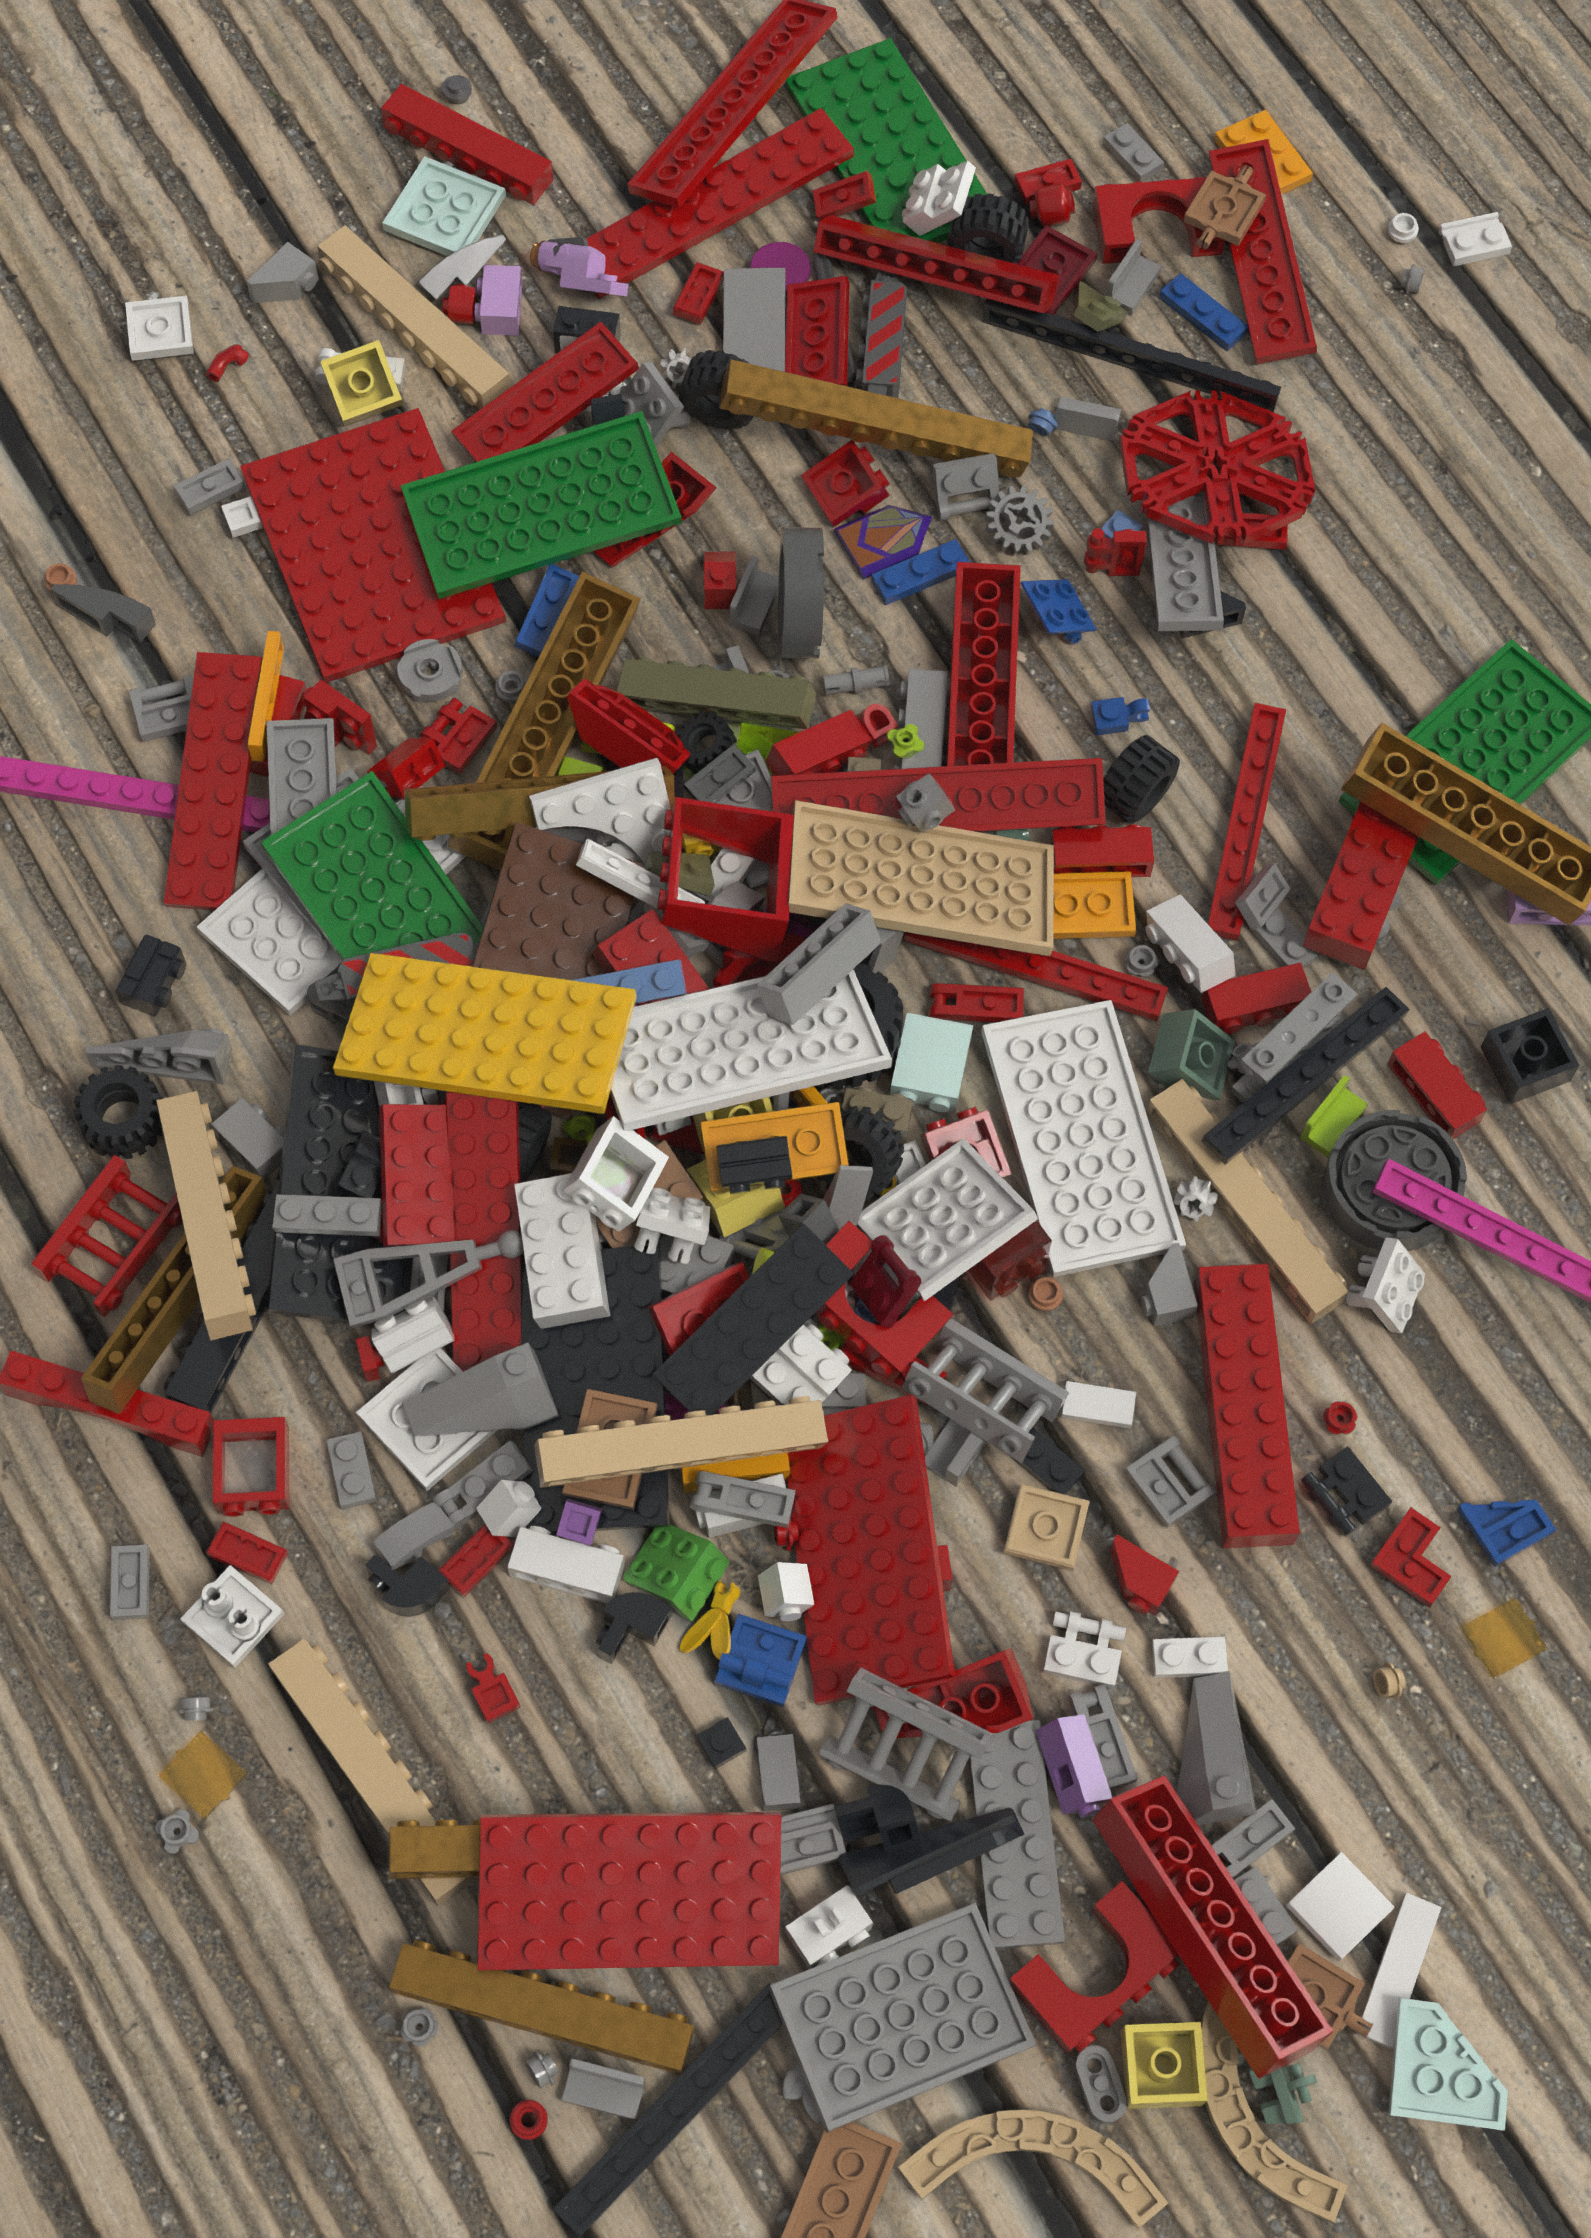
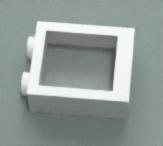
M613 1116L597 1128L563 1192L572 1197L576 1204L587 1208L598 1216L606 1226L614 1228L619 1232L636 1220L669 1157L633 1130L625 1131L622 1122Z

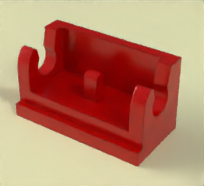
M408 738L370 768L367 773L373 771L378 780L385 782L387 787L384 788L391 797H399L400 800H404V789L419 788L444 768L445 764L433 738Z

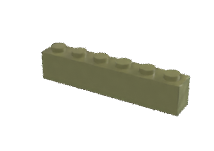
M638 657L637 660L625 659L617 688L618 692L644 710L685 715L694 714L695 716H699V712L703 711L707 716L709 712H714L725 720L798 729L809 728L817 694L810 681L798 675L784 678L764 671L758 674H750L738 668H729L728 671L716 670L714 667L705 664L691 667L677 661H668L667 664L657 663L645 657Z

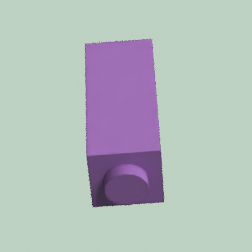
M1085 1714L1057 1718L1037 1729L1036 1734L1063 1815L1078 1813L1079 1817L1083 1818L1098 1813L1100 1811L1099 1805L1109 1801L1112 1795Z

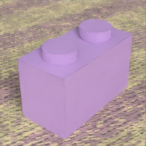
M484 265L483 277H478L477 296H481V303H475V321L481 323L482 334L519 336L522 298L521 266Z

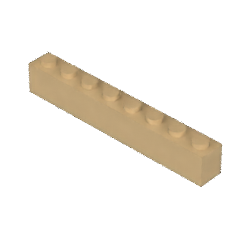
M346 225L317 245L320 258L318 263L324 273L329 276L332 274L346 293L354 294L367 312L372 311L379 317L382 325L387 330H393L399 335L402 343L408 349H414L429 368L434 367L441 374L447 385L450 387L455 386L469 405H475L482 409L511 388L510 374Z
M1181 1079L1151 1098L1146 1111L1147 1115L1192 1173L1200 1180L1205 1182L1211 1181V1192L1218 1193L1216 1204L1263 1264H1268L1270 1274L1310 1325L1343 1304L1349 1292L1345 1279L1339 1272H1333L1326 1263V1256L1321 1248L1316 1244H1311L1305 1236L1304 1227L1299 1220L1291 1218L1286 1212L1281 1197L1275 1191L1271 1192L1263 1182L1264 1178L1260 1170L1255 1165H1250L1243 1157V1151L1224 1165L1201 1142L1204 1135L1221 1121L1216 1114L1207 1111L1202 1104L1199 1092L1193 1086L1189 1087Z
M198 1091L156 1100L210 1341L251 1331L253 1328L250 1316L256 1315L252 1294L245 1295L243 1289L250 1286L245 1265L238 1267L237 1259L243 1258L239 1237L232 1239L231 1232L236 1231L237 1227L233 1211H226L224 1204L231 1203L226 1182L219 1184L218 1177L225 1175L220 1155L213 1157L212 1150L218 1149L214 1129L207 1130L206 1124L212 1123L208 1103L201 1104Z
M801 1396L789 1399V1404L776 1406L775 1401H765L754 1404V1409L741 1411L740 1406H729L719 1409L720 1414L707 1416L705 1411L701 1410L685 1413V1419L671 1420L669 1415L650 1418L649 1424L635 1425L634 1420L614 1423L613 1429L600 1430L599 1425H591L578 1428L577 1434L564 1435L563 1430L545 1432L542 1434L543 1438L538 1439L534 1444L540 1488L819 1449L828 1443L821 1400L810 1401V1396Z
M304 1638L268 1664L273 1674L388 1836L390 1827H396L399 1821L415 1820L420 1822V1826H435V1820L428 1811L433 1807L432 1803L422 1789L414 1792L407 1782L412 1778L411 1774L400 1759L394 1763L386 1751L391 1749V1746L379 1730L373 1734L366 1724L370 1720L369 1715L359 1701L353 1705L345 1695L350 1690L338 1672L334 1675L329 1673L324 1666L329 1660L318 1644L311 1647ZM430 1878L419 1880L439 1907L475 1881V1878Z

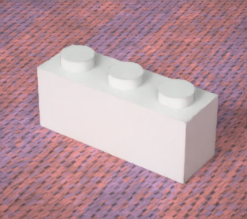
M1181 894L1146 911L1148 925L1145 927L1149 940L1153 944L1157 943L1163 949L1166 959L1171 964L1175 963L1179 967L1187 983H1193L1202 993L1236 976L1234 953Z
M530 1526V1529L520 1527L507 1567L509 1577L606 1604L615 1598L625 1566L624 1555L619 1554L620 1551L608 1545H599L596 1548L567 1538L555 1537L550 1535L551 1532L539 1526Z

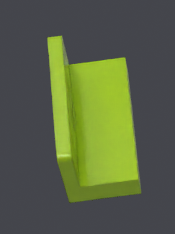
M1346 1075L1341 1078L1307 1121L1300 1139L1327 1158L1330 1156L1340 1135L1348 1126L1360 1118L1368 1106L1367 1102L1347 1089L1350 1078Z

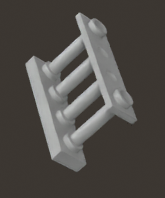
M1332 972L1241 1059V1063L1251 1072L1243 1075L1232 1086L1230 1092L1242 1103L1247 1101L1341 1024L1344 1019L1339 1014L1358 996V993Z
M950 1318L944 1325L934 1347L940 1353L927 1368L915 1361L911 1365L902 1388L1022 1463L1035 1439V1436L1030 1434L1029 1431L1041 1416L1053 1422L1058 1416L1069 1392ZM951 1360L970 1370L957 1387L939 1376ZM981 1378L999 1389L987 1406L969 1395ZM1011 1397L1029 1408L1017 1425L998 1414Z
M860 1668L847 1690L848 1693L854 1695L856 1703L839 1740L830 1736L822 1746L819 1755L825 1757L834 1767L840 1769L847 1768L878 1785L896 1787L902 1790L910 1801L925 1808L929 1815L951 1821L961 1804L960 1801L952 1798L951 1795L969 1757L981 1758L993 1733ZM876 1706L886 1711L889 1719L871 1757L852 1747L869 1707ZM908 1722L920 1728L923 1734L905 1773L885 1764V1761L902 1724ZM942 1739L953 1745L956 1751L938 1790L919 1781L918 1778L935 1741Z

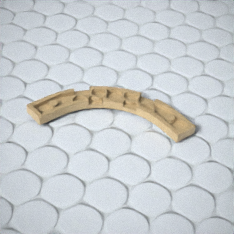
M1207 2001L1201 2021L1208 2100L1205 2104L1220 2139L1243 2170L1263 2188L1296 2208L1334 2223L1348 2185L1297 2162L1262 2132L1255 2121V2117L1240 2086L1237 2070L1238 2046L1209 2001Z
M998 2111L963 2121L942 2132L897 2168L922 2200L954 2173L976 2160L1003 2152H1038L1066 2160L1090 2174L1109 2192L1137 2229L1168 2204L1146 2173L1114 2141L1079 2121L1043 2111Z

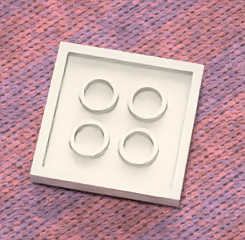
M441 1348L413 1363L356 1412L357 1417L426 1491L497 1431H471L447 1435L414 1436L402 1403L463 1372Z

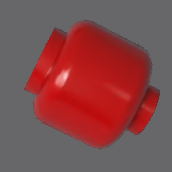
M1062 184L1038 188L1035 192V200L1030 201L1032 218H1038L1043 227L1046 225L1050 227L1068 223L1071 215L1075 214L1072 190H1067Z

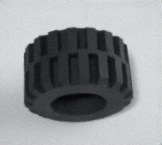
M981 193L974 194V197L967 196L962 215L952 220L948 246L1017 264L1022 259L1029 227L1028 216L1025 215L1022 207H1017L1016 202L1013 200L1009 201L1003 196H994V194L989 193L987 195H982Z
M707 350L705 353L699 352L691 358L679 390L678 398L684 409L689 411V414L700 420V422L715 428L731 430V428L740 429L742 426H747L752 421L753 416L733 414L729 410L720 409L719 406L723 375L730 360L749 362L724 351L714 352Z
M1143 735L1134 740L1116 758L1103 778L1105 806L1128 824H1134L1141 820L1159 803L1170 788L1178 772L1179 758L1149 735Z
M115 1065L113 1071H109L107 1067L100 1069L102 1074L97 1077L94 1073L87 1077L90 1083L88 1085L82 1083L79 1087L81 1096L75 1095L74 1099L76 1106L74 1116L87 1144L92 1149L95 1148L97 1153L105 1156L108 1152L110 1158L114 1155L118 1157L119 1155H124L125 1159L133 1158L132 1153L137 1151L140 1155L146 1153L145 1147L148 1144L154 1147L158 1142L156 1135L162 1136L163 1134L156 1101L160 1100L161 1097L155 1083L150 1081L149 1076L144 1072L138 1074L137 1069L129 1066L127 1071H124L122 1065ZM128 1101L138 1105L135 1114L125 1122L111 1124L102 1120L107 1109L118 1102Z
M518 1102L520 1183L529 1178L543 1153L551 1130L552 1115L550 1111L542 1109L535 1104Z
M857 1106L849 1107L846 1112L841 1110L840 1113L845 1141L852 1140L861 1143L872 1156L873 1165L863 1166L873 1168L872 1178L865 1198L867 1200L872 1198L875 1193H881L898 1172L903 1161L901 1155L904 1153V1144H898L902 1138L900 1131H893L892 1128L895 1126V1123L891 1119L888 1122L882 1119L884 1116L882 1112L877 1111L876 1114H872L871 1108L865 1106L859 1112ZM848 1159L849 1166H859ZM835 1174L817 1176L816 1178L819 1182L824 1180L827 1183L825 1189L828 1190Z

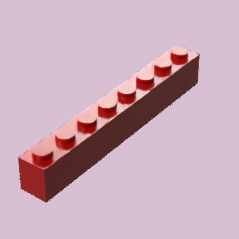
M829 215L818 222L813 250L815 253L1040 313L1046 312L1053 306L1060 276Z

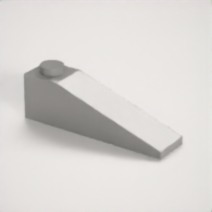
M205 1029V1031L190 1030L87 1047L85 1054L90 1066L102 1069L107 1067L109 1070H114L115 1065H122L124 1071H127L129 1066L136 1068L139 1074L144 1072L147 1075L224 1085L232 1046L228 1034H224L217 1029Z
M529 1343L493 1356L402 1403L415 1437L471 1431L493 1432V1430L501 1429L523 1430L559 1416L536 1352Z
M1229 1671L1198 1677L1193 1680L1177 1793L1197 1825L1257 1814Z

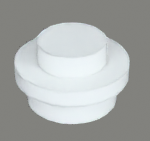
M1407 213L1396 215L1388 225L1389 236L1400 243L1413 241L1419 230L1416 219Z

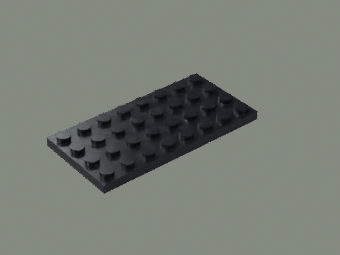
M295 1044L293 1048L278 1191L280 1195L351 1197L336 1190V1187L345 1170L344 1165L352 1147L362 1130L380 1138L379 1102L374 1081L335 1075L333 1066L338 1051ZM422 1095L423 1103H424V1105H426L427 1103L425 1102V1100H424V1098H423V1095ZM381 1178L372 1198L382 1197V1189L380 1188L382 1186ZM274 1231L266 1312L349 1324L333 1259L366 1249L386 1247L371 1236ZM413 1258L372 1261L383 1305L410 1292ZM404 1309V1310H402V1311H400V1312L394 1314L393 1316H396V1315H398V1314L404 1312L406 1309ZM375 1322L365 1324L362 1326L375 1327Z
M657 1245L654 1254L646 1253L648 1246H644L643 1252L635 1247L601 1249L610 1316L541 1329L533 1319L525 1256L522 1255V1345L529 1343L536 1352L559 1414L558 1417L524 1429V1457L533 1469L525 1477V1482L533 1489L534 1497L542 1508L526 1526V1529H530V1526H539L549 1530L551 1534L557 1533L567 1499L602 1509L596 1531L670 1526L668 1470L642 1473L634 1510L565 1496L562 1493L564 1485L540 1488L534 1448L536 1441L543 1438L542 1434L545 1432L563 1430L564 1435L577 1433L587 1389L657 1403L658 1407L655 1417L666 1415L665 1386L653 1375L664 1363V1342L648 1306L662 1300L661 1248L659 1245Z

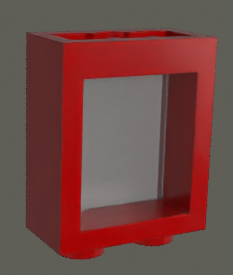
M285 1417L213 1420V1504L218 1513H222V1515L227 1517L242 1516L244 1511H258L262 1515H275L280 1513V1510L289 1509V1426Z

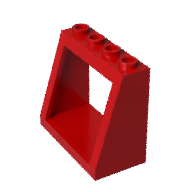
M675 797L673 809L666 810L664 819V830H669V836H664L661 856H667V863L662 862L659 882L665 883V890L660 889L657 909L663 910L662 924L764 960L777 961L789 922L790 906H788L794 815ZM683 833L769 864L766 913L678 900Z

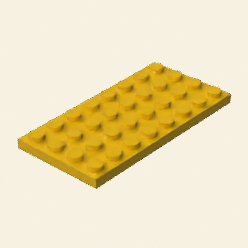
M371 953L333 1069L335 1075L604 1114L636 1002V990Z

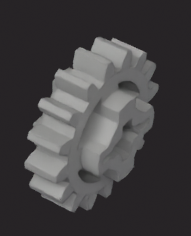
M1022 485L1019 492H1016L1013 486H1009L1007 495L999 491L996 495L997 501L991 500L988 506L991 511L986 513L984 520L992 523L985 530L988 533H995L991 540L993 544L998 541L1003 543L1001 551L1004 552L1009 546L1012 548L1013 555H1017L1019 550L1023 548L1025 554L1028 555L1032 551V545L1039 550L1043 545L1042 540L1047 541L1051 533L1047 529L1053 527L1054 521L1047 518L1053 513V508H1044L1048 499L1044 497L1038 500L1036 498L1038 490L1034 489L1031 494L1026 493L1025 485ZM1012 502H1023L1016 505L1011 504ZM1033 509L1036 511L1038 518L1035 517ZM1018 516L1023 518L1021 525L1015 522ZM1000 522L1004 524L1006 532L1002 529ZM1021 536L1028 537L1027 539H1016Z

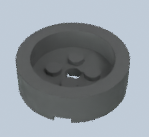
M782 527L778 576V651L780 658L819 659L820 649H817V646H821L824 609V571L822 559L824 557V539L822 528Z
M1386 1110L1368 1114L1348 1126L1334 1145L1323 1175V1193L1326 1206L1337 1225L1348 1236L1362 1245L1381 1251L1387 1237L1399 1239L1407 1251L1422 1248L1436 1240L1446 1229L1371 1192L1382 1166L1387 1159H1391L1464 1196L1467 1172L1463 1156L1450 1135L1428 1118L1421 1115L1418 1118L1402 1114L1400 1110Z

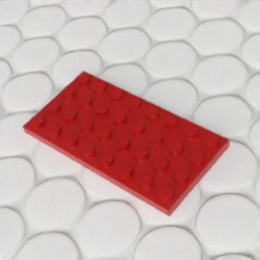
M911 1394L824 1415L828 1443L819 1449L788 1453L790 1477H787L788 1489L796 1490L791 1514L792 1520H797L799 1538L798 1541H795L798 1564H807L814 1605L804 1611L815 1703L821 1706L854 1699V1695L848 1693L847 1690L860 1668L901 1688L956 1677L917 1398Z
M781 1813L480 1815L477 1970L779 1965Z

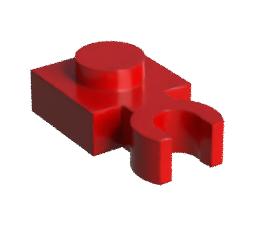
M486 1653L483 1655L487 1664L485 1670L481 1672L474 1670L471 1662L466 1663V1669L470 1678L480 1683L471 1690L489 1724L521 1708L505 1673L503 1672L494 1677V1662L492 1657Z

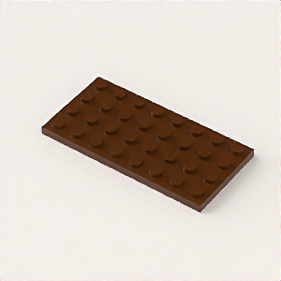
M516 822L511 833L471 967L565 980L606 974L592 953L597 945L626 927L634 896L576 866L581 847L583 846L582 843ZM627 859L643 868L644 864ZM545 1106L543 1108L550 1111L551 1115L565 1120L570 1118L572 1109Z

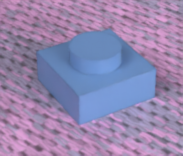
M1118 509L1101 529L1104 531L1105 538H1113L1114 531L1125 529L1143 531V525Z

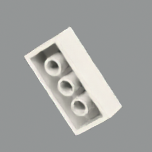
M572 1173L514 1184L533 1319L541 1329L610 1316L596 1216L587 1208L576 1204L572 1197L563 1192Z

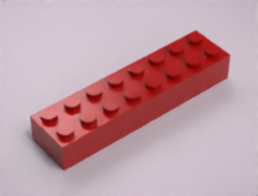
M957 562L954 584L946 766L1013 763L1021 565Z
M1268 1264L1199 1267L1194 1279V1289L1198 1305L1197 1316L1216 1490L1218 1491L1217 1501L1222 1547L1226 1549L1294 1545L1300 1530Z
M1161 1776L1111 1798L1093 1818V1823L1258 2079L1314 2051L1334 2031L1166 1776Z

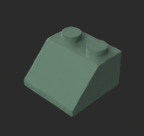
M1196 1009L1164 1013L1148 1073L1167 1088L1183 1079L1189 1087L1193 1086L1201 1097L1214 1101L1220 1100L1228 1070L1227 1063L1231 1059L1235 1040Z

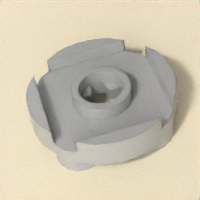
M434 639L417 641L405 649L404 656L397 665L398 678L403 690L418 703L438 701L460 689L463 674L462 663L458 652L449 644L447 647L439 644L438 640ZM431 665L433 669H439L433 675L423 674L425 667Z

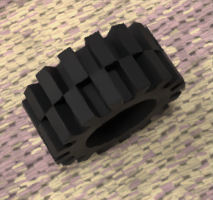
M704 711L699 712L698 719L693 714L689 716L691 720L689 724L685 721L680 724L683 731H676V735L681 740L684 748L691 754L684 764L695 774L734 743H737V738L732 729L720 715L717 716L714 712H709L708 716ZM708 735L716 736L714 744L708 750L696 752V746L701 739Z

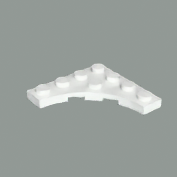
M657 758L529 796L535 823L539 830L563 826H579L603 831L626 843L639 855L644 863L649 852H662L664 836H669V830H664V819L666 810H671L661 764Z

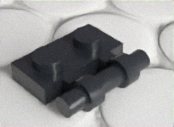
M1348 1446L1320 1465L1318 1470L1325 1477L1324 1481L1319 1482L1312 1472L1301 1479V1482L1308 1489L1307 1495L1310 1499L1320 1504L1329 1516L1327 1518L1333 1528L1337 1526L1345 1537L1356 1529L1349 1519L1350 1516L1354 1514L1360 1523L1364 1525L1393 1502ZM1334 1489L1346 1505L1339 1507L1329 1492Z

